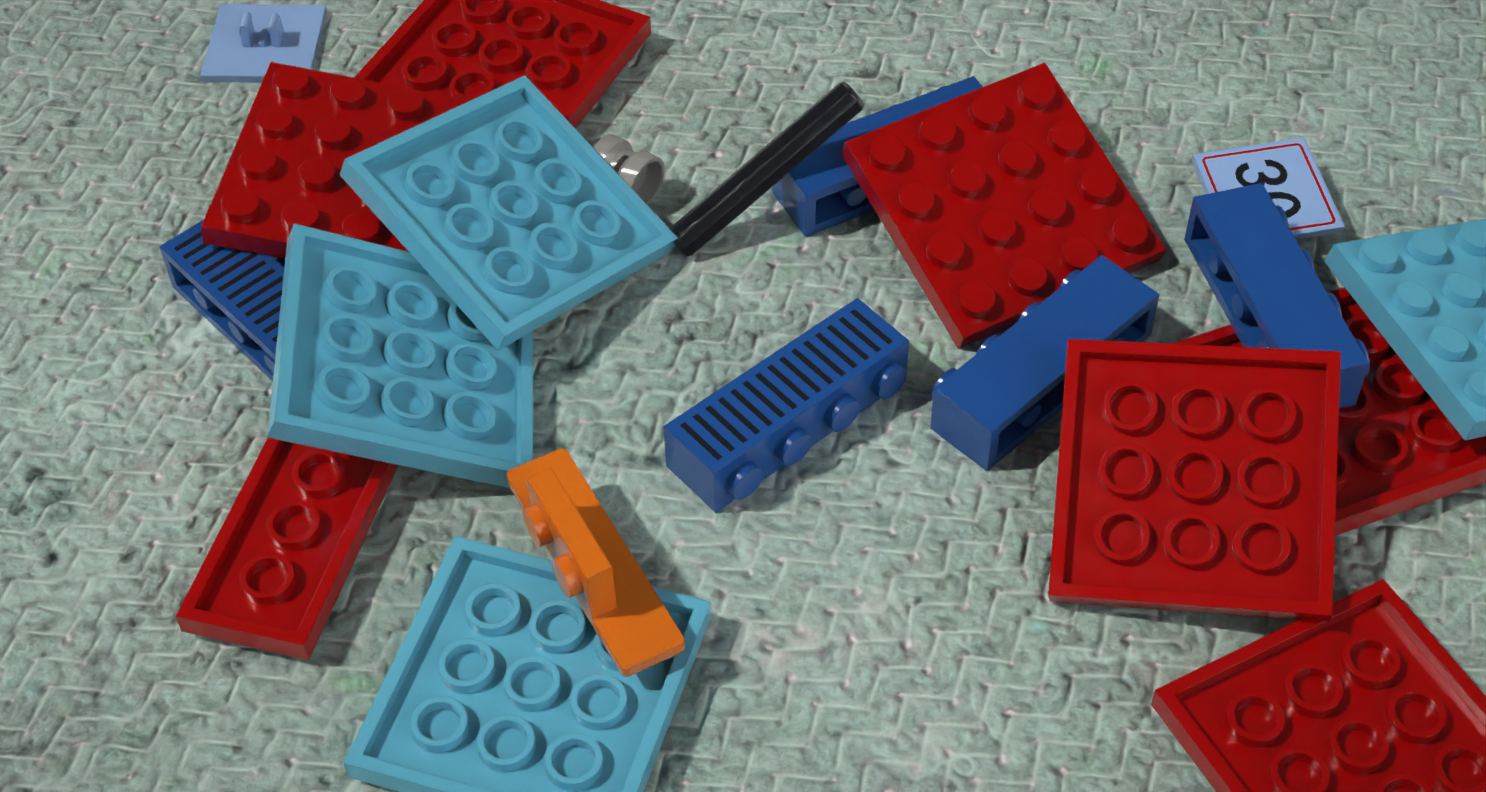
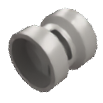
M608 134L603 136L593 148L648 205L658 193L663 182L664 162L661 158L647 151H633L628 141L616 135Z

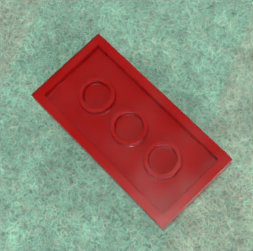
M267 438L175 616L181 632L309 660L399 465Z

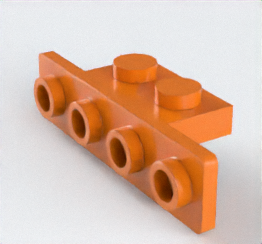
M560 448L510 469L506 474L508 485L523 509V519L533 542L538 548L546 547L552 557V567L562 591L567 598L575 596L621 675L624 677L632 676L683 652L685 641L682 633L568 451Z

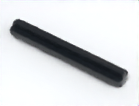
M846 82L838 83L669 229L678 237L673 244L686 256L695 254L860 113L864 107L862 99Z

